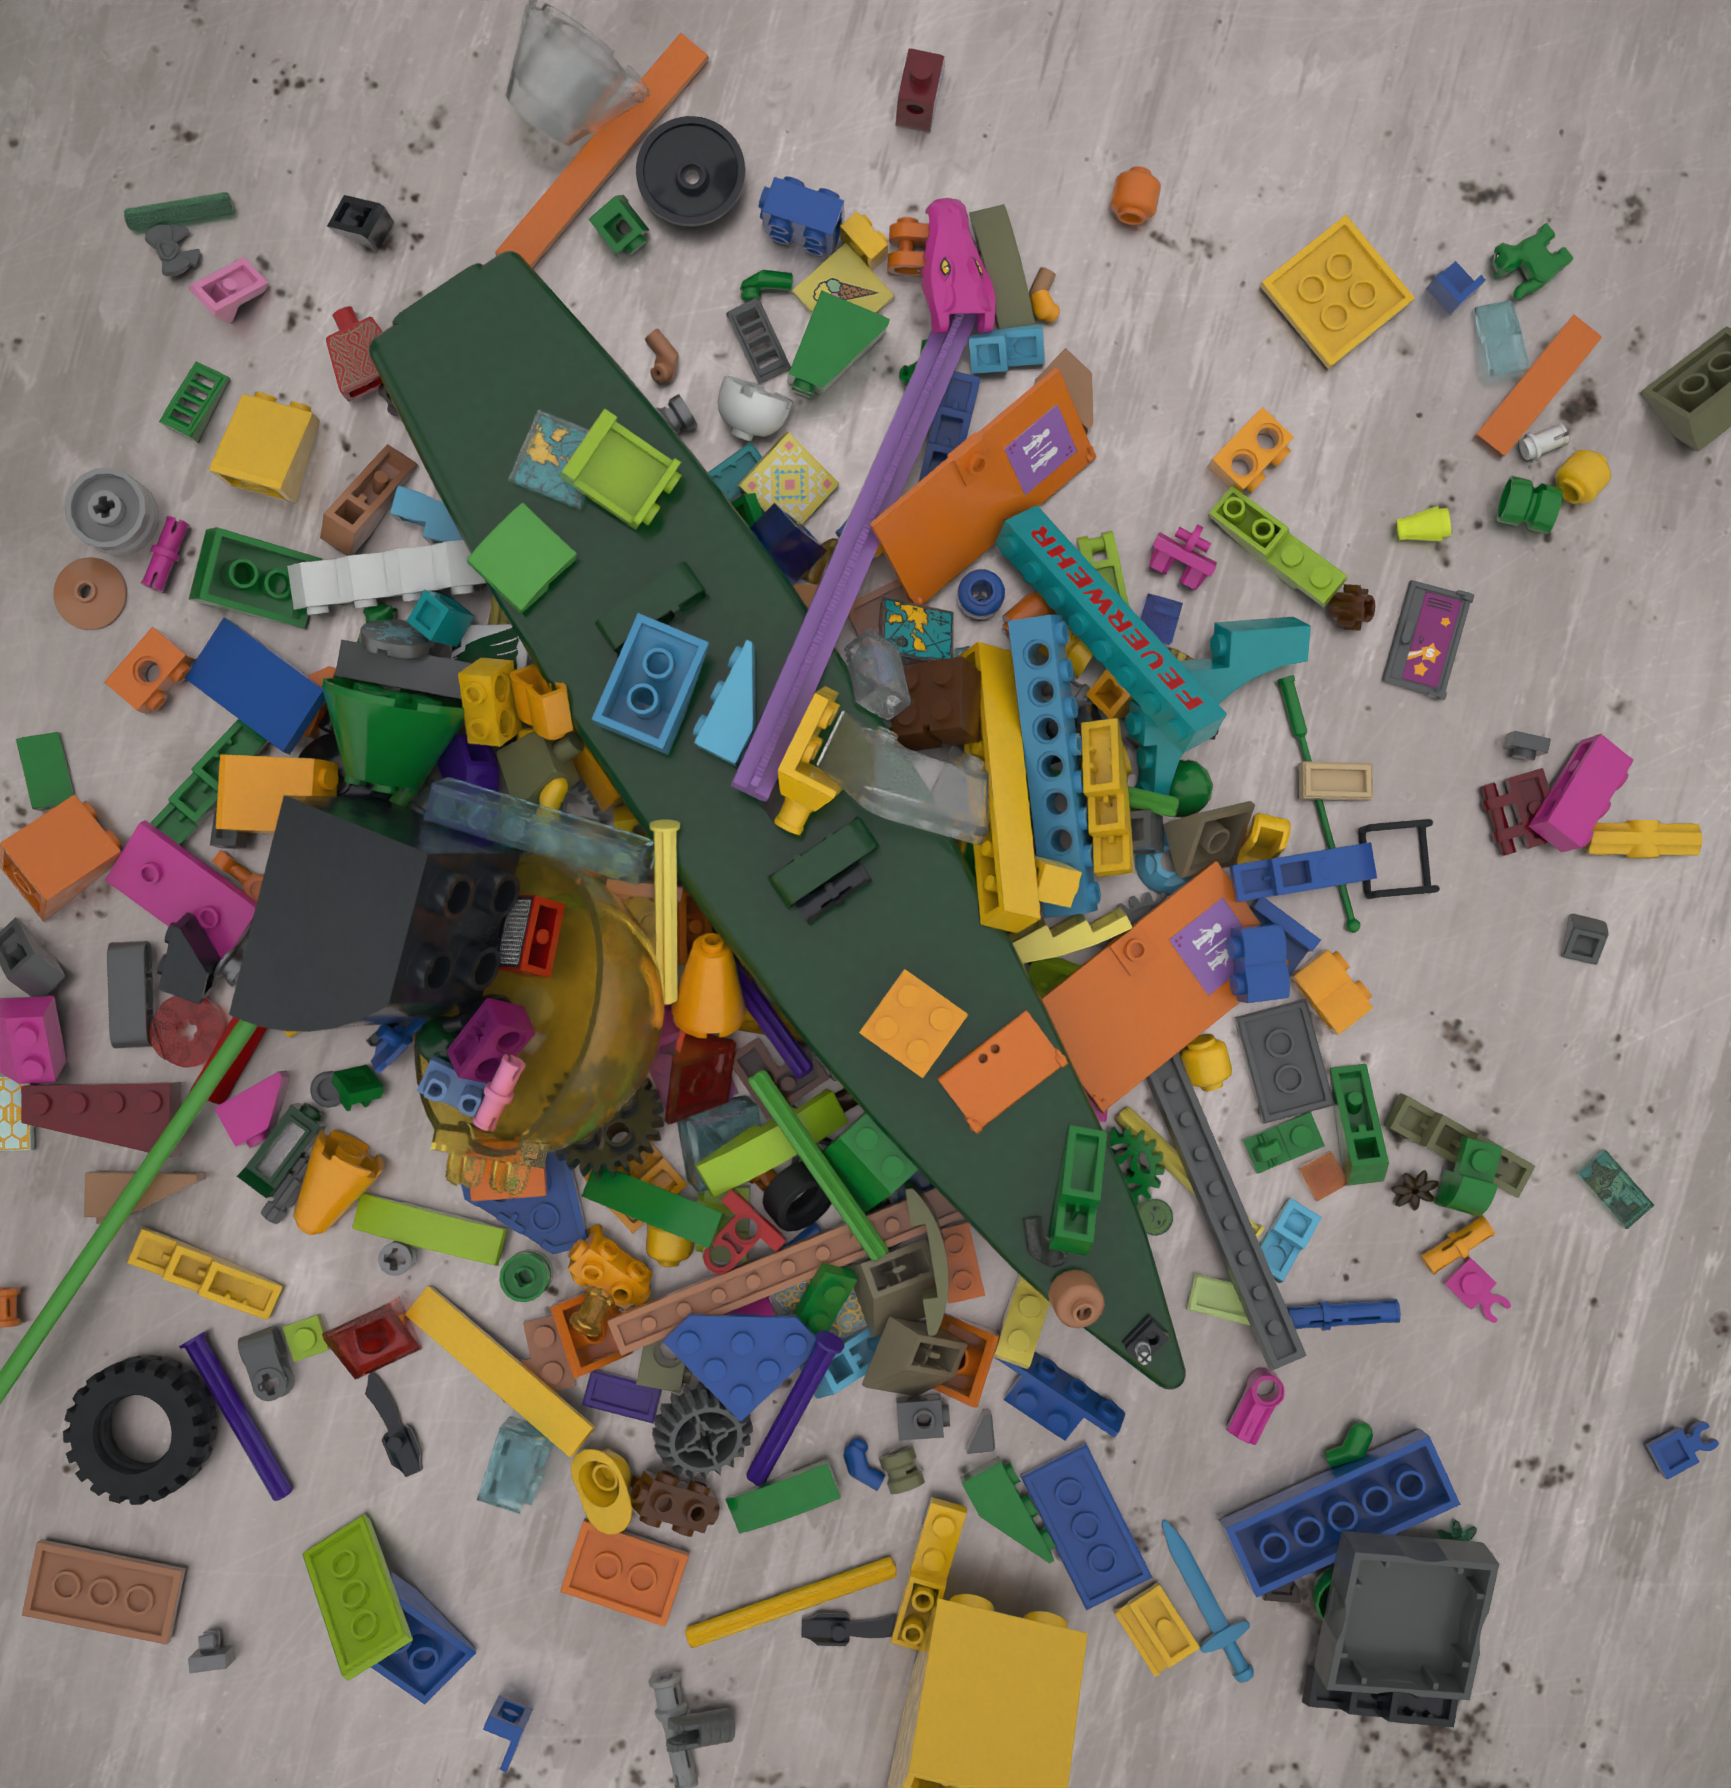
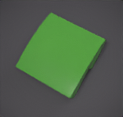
M522 502L480 543L468 557L467 563L521 614L548 591L550 582L576 561L577 553Z

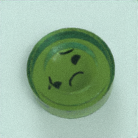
M1150 1198L1149 1200H1144L1137 1209L1147 1234L1153 1236L1162 1235L1172 1226L1173 1212L1165 1201L1158 1198Z

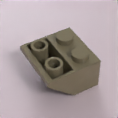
M927 1239L910 1242L892 1249L876 1261L869 1258L846 1267L847 1269L854 1270L858 1281L854 1286V1290L871 1337L882 1334L889 1316L912 1321L925 1317L922 1290L936 1288L931 1252Z
M889 1316L862 1385L869 1389L918 1396L955 1377L968 1344L942 1327H939L936 1335L928 1336L927 1323Z

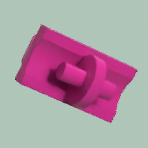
M1197 524L1192 533L1181 527L1178 528L1175 537L1186 542V545L1159 532L1153 544L1155 549L1149 566L1161 573L1167 574L1174 559H1177L1187 564L1179 581L1197 590L1207 575L1212 576L1217 562L1193 550V547H1196L1207 553L1212 544L1199 537L1204 527Z

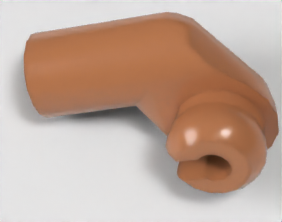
M655 329L645 338L646 343L656 354L654 368H651L650 374L655 382L664 384L670 382L676 375L679 355L659 329Z

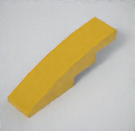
M1118 718L1081 723L1083 793L1088 798L1089 834L1093 837L1094 874L1097 877L1134 873L1129 793Z
M141 1226L127 1258L128 1264L161 1275L163 1280L198 1292V1296L267 1321L283 1287L281 1284L228 1260Z

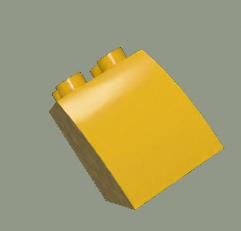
M959 1594L953 1596L949 1601L938 1598L913 1666L887 1788H1068L1088 1633L1068 1629V1624L1062 1617L1050 1612H1030L1023 1618L995 1612L994 1606L990 1601L977 1595Z

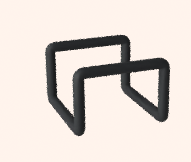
M1422 819L1377 823L1359 828L1360 844L1367 843L1366 833L1371 831L1418 827L1424 886L1371 891V881L1365 880L1363 881L1364 894L1367 899L1424 893L1431 894L1440 890L1438 885H1431L1426 827L1432 826L1433 820Z

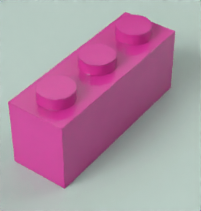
M1602 734L1581 740L1529 827L1560 852L1583 848L1592 839L1594 834L1592 829L1598 819L1602 818L1610 809V799L1614 792L1622 787L1628 779L1629 774L1627 771L1634 760Z

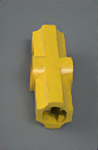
M1627 820L1626 823L1596 822L1592 829L1594 832L1593 837L1584 846L1586 854L1625 855V858H1659L1660 855L1697 856L1700 855L1702 847V832L1700 824L1693 823L1665 824L1660 823L1659 820Z

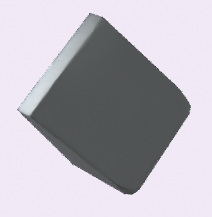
M1571 914L1566 928L1561 956L1597 965L1609 936L1606 922L1578 914Z
M988 1408L982 1409L966 1444L967 1454L992 1452L995 1449L992 1414Z

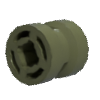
M911 1445L894 1449L879 1457L882 1469L887 1471L889 1476L887 1485L890 1494L903 1493L925 1483L922 1471L917 1469L915 1465L917 1456L914 1447Z

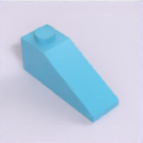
M865 1326L842 1339L845 1347L832 1360L814 1393L816 1399L834 1395L864 1376L882 1334L871 1337L868 1326ZM807 1361L799 1366L801 1372Z

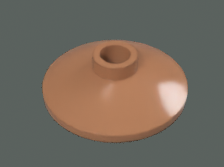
M93 557L81 558L68 564L58 575L53 591L54 603L59 614L69 624L84 630H97L110 625L120 616L127 600V587L121 573L109 562ZM90 585L92 589L91 595L83 598L81 596L82 588Z

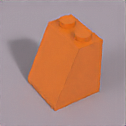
M75 794L0 842V869L43 922L52 917L110 870L121 853V844L114 833L110 830L104 831L96 821L98 820V815L93 807L86 801L82 803Z

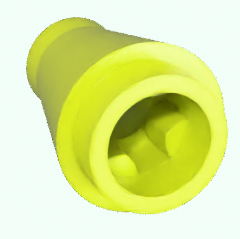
M1437 505L1405 518L1396 519L1399 541L1423 540L1442 542L1443 538L1451 537L1448 507L1439 509Z

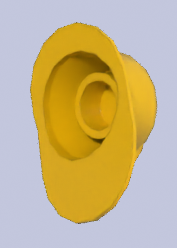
M610 1448L602 1451L584 1449L577 1453L571 1462V1476L589 1522L598 1531L607 1535L618 1534L625 1530L631 1521L633 1510L628 1491L632 1475L630 1467L623 1457L612 1452Z

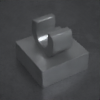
M219 1629L204 1631L203 1635L198 1637L199 1649L188 1658L189 1673L227 1669L234 1662V1645L221 1646Z

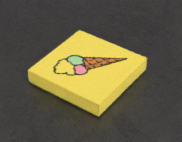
M844 243L792 290V294L811 315L821 290L877 314L895 297L847 243Z

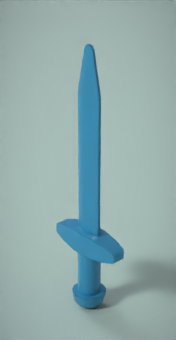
M1164 1520L1162 1527L1169 1551L1212 1631V1634L1199 1646L1201 1652L1208 1653L1223 1648L1235 1671L1232 1674L1233 1677L1240 1683L1249 1681L1254 1676L1252 1664H1247L1236 1643V1640L1250 1628L1249 1622L1242 1620L1228 1624L1186 1542L1172 1525Z

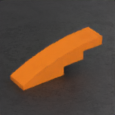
M1573 314L1476 434L1502 455L1506 456L1572 376L1602 336Z

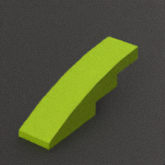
M825 1089L797 1109L791 1107L815 1143H818L849 1122L835 1094L829 1089ZM771 1119L761 1127L756 1124L752 1125L695 1164V1167L709 1193L715 1197L796 1156L797 1152L775 1120Z
M363 1193L359 1197L352 1229L386 1239L494 1266H499L507 1229L446 1211H435L408 1202L394 1201L370 1193Z

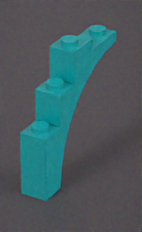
M1293 616L1214 622V635L1210 639L1212 658L1183 660L1179 662L1209 695L1220 704L1233 691L1259 675L1281 666L1307 662L1311 625ZM1130 700L1125 726L1128 736L1140 744L1136 755L1139 775L1135 788L1169 795L1170 786L1183 753L1173 742L1168 740L1165 733L1143 712L1139 704L1135 700Z

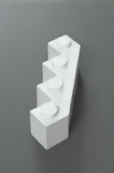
M463 540L447 541L429 546L399 548L381 553L351 555L332 560L302 562L287 566L294 610L307 608V615L330 613L329 606L354 603L355 609L377 606L376 599L402 596L403 602L417 601L424 590L440 591L451 589L452 595L474 593L473 586L484 584L486 581L467 563V559L471 554Z

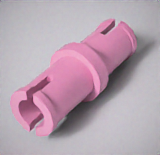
M507 1054L503 1055L492 1082L486 1083L483 1091L485 1094L484 1099L472 1119L473 1124L478 1128L493 1132L505 1106L512 1102L514 1098L513 1089L526 1067V1064L518 1057L508 1056Z

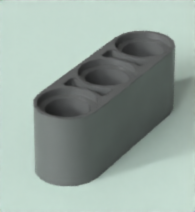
M111 942L107 949L109 1034L111 1045L114 1049L152 1047L155 1041L153 955L150 942Z

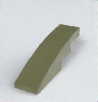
M1400 1093L1384 1123L1385 1127L1453 1164H1456L1463 1136L1498 1145L1479 1133L1469 1130L1445 1115L1435 1112ZM1502 1147L1493 1183L1497 1184L1499 1189L1519 1198L1535 1165Z

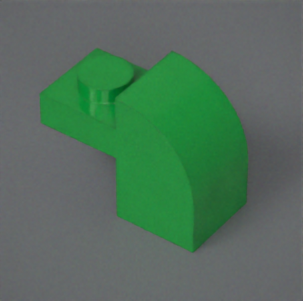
M1463 1136L1454 1171L1443 1169L1435 1204L1475 1216L1484 1214L1491 1205L1498 1185L1493 1182L1502 1147Z

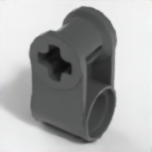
M271 1326L240 1337L238 1339L239 1354L247 1369L255 1395L259 1399L268 1402L290 1393L295 1382L294 1374L279 1329L276 1326ZM278 1378L279 1385L269 1387L268 1380Z

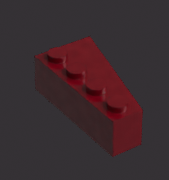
M181 1082L34 1084L21 1086V1123L148 1153L181 1106ZM182 1138L169 1156L170 1158L182 1155Z

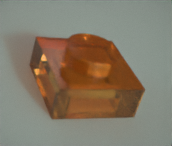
M1327 1151L1297 1168L1315 1201H1319L1347 1185L1346 1176L1331 1151Z

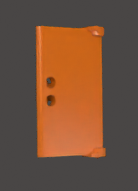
M1025 1010L937 1079L965 1115L964 1119L969 1124L971 1131L978 1134L990 1121L1060 1067L1063 1068L1069 1063L1059 1049L1054 1048L1028 1011Z

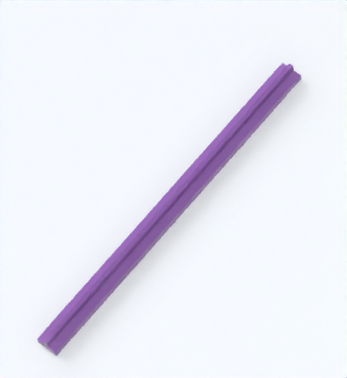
M949 314L948 331L946 333L934 334L931 330L730 785L761 801L766 802L778 777L777 770L811 702L878 548L879 542L869 524L899 499L975 325L977 314Z

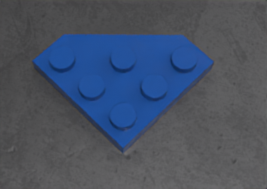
M548 1141L536 1144L537 1151L545 1150L548 1195L471 1201L468 1160L456 1163L463 1196L466 1201L476 1207H480L496 1217L498 1221L536 1242L549 1253L557 1254L569 1251L579 1239L586 1240L588 1238L574 1172L569 1170L566 1165L567 1159L558 1160L555 1154L557 1149H551ZM514 1149L500 1153H512L514 1152Z
M689 1313L662 1341L740 1422L810 1357L817 1344L816 1335L797 1315L781 1314V1316H760L759 1314L728 1313V1315H707L705 1313Z

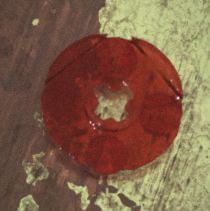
M177 996L167 999L160 1005L154 1020L150 1024L149 1034L154 1050L161 1058L179 1067L188 1068L206 1064L226 1029L225 1018L221 1010L207 997L200 1004ZM189 1020L191 1025H196L197 1032L194 1033V1039L189 1041L187 1036L181 1037L179 1034V1030L184 1028L183 1022Z

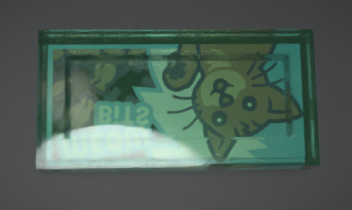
M1605 1149L1598 1152L1576 1172V1175L1624 1229H1629L1655 1206Z

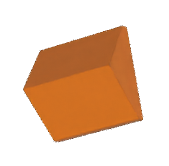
M595 1289L558 1300L550 1307L573 1378H578L633 1354V1352H629L621 1356L607 1322L608 1318L620 1314L618 1307L607 1306L601 1300L600 1293Z
M944 1313L940 1327L963 1340L968 1345L955 1377L933 1389L966 1405L977 1408L998 1343L997 1329Z

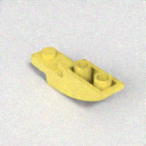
M1019 1274L1001 1324L1002 1329L993 1357L1028 1369L1034 1356L1050 1302Z

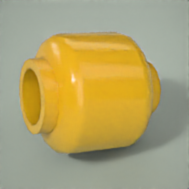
M1582 449L1575 451L1558 469L1555 475L1556 485L1563 490L1562 498L1569 503L1588 504L1594 501L1611 480V470L1607 459L1596 451Z
M1213 1034L1199 1035L1180 1052V1058L1192 1086L1201 1087L1203 1091H1214L1221 1088L1223 1081L1232 1074V1065L1227 1045L1224 1041L1215 1039Z
M647 1224L646 1252L651 1258L658 1260L657 1263L660 1266L676 1267L681 1261L687 1260L693 1254L694 1242Z

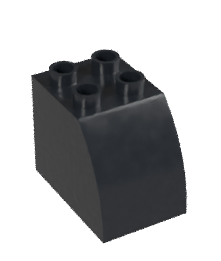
M284 795L229 1015L260 1027L281 1031L311 1032L431 1019L454 1012L483 996L484 989L491 985L499 971L500 953L495 947L503 917L511 912L519 896L520 883L515 876L520 852L383 798Z

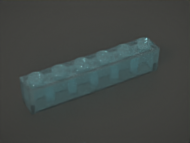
M447 777L432 783L424 820L634 885L640 884L651 875L654 863V842L649 838L454 778Z

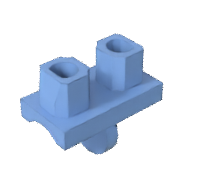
M432 1056L418 1085L417 1092L424 1094L425 1098L435 1102H443L459 1109L460 1113L473 1117L476 1115L485 1094L483 1091L486 1083L458 1078L452 1063Z

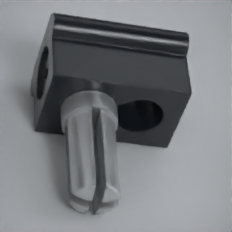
M1148 1314L1122 1340V1343L1125 1345V1350L1141 1365H1147L1148 1361L1151 1362V1356L1169 1339L1171 1334ZM1150 1332H1156L1158 1334L1155 1338L1148 1339L1146 1337Z

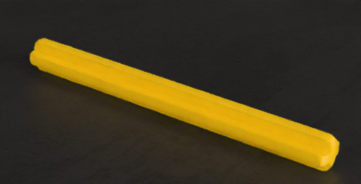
M887 1557L686 1628L687 1642L691 1648H695L882 1583L897 1576L896 1566L893 1559Z

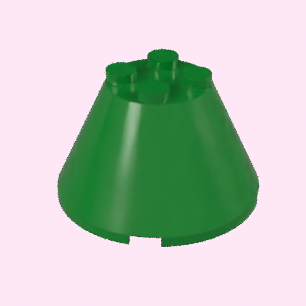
M323 678L322 690L345 771L344 782L366 786V783L369 782L374 784L373 790L389 794H395L396 790L404 793L418 794L419 787L465 723L462 701L400 688V691L383 690L384 688L379 686V684L348 678Z

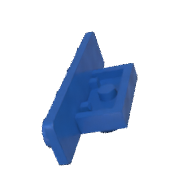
M1034 1352L1030 1367L1025 1369L996 1358L1020 1374L1007 1391L1004 1401L1064 1441L1083 1418L1112 1437H1116L1120 1432L1126 1413L1116 1403L1105 1399L1090 1389L1083 1381L1075 1379L1057 1367L1052 1360Z

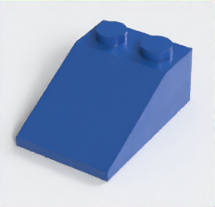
M390 1571L389 1573L413 1641L376 1663L371 1668L425 1705L476 1654V1649L417 1589Z

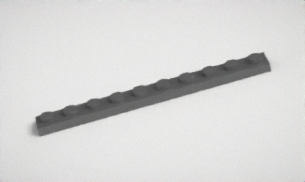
M1176 1053L1146 1079L1269 1371L1275 1370L1307 1355L1191 1081L1188 1078L1180 1055Z

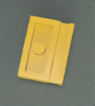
M1159 1582L1129 1600L1126 1605L1114 1610L1115 1616L1154 1677L1160 1675L1159 1673L1167 1667H1172L1200 1648Z

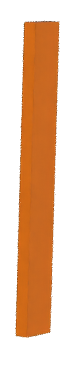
M680 32L495 251L496 256L505 251H514L520 254L533 268L709 60L708 54Z

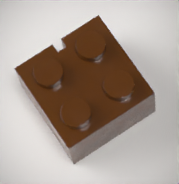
M963 656L896 666L894 668L892 736L894 739L911 751L942 747V741L948 746L979 742L981 671Z

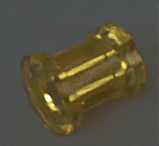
M589 1286L583 1293L584 1301L578 1312H574L569 1321L578 1332L595 1337L600 1334L602 1330L601 1322L606 1312L613 1309L615 1301L613 1296L604 1289Z

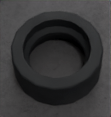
M803 1161L792 1164L782 1170L768 1185L762 1201L768 1215L779 1228L786 1232L798 1231L810 1226L832 1204ZM801 1193H803L798 1199L795 1200V1198H796L798 1195H800Z

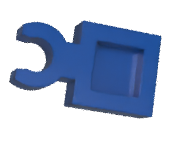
M1695 1422L1691 1425L1686 1435L1681 1428L1676 1427L1645 1444L1665 1479L1668 1480L1699 1463L1700 1461L1695 1452L1699 1450L1712 1451L1719 1445L1718 1440L1714 1438L1701 1442V1432L1710 1427L1707 1422Z

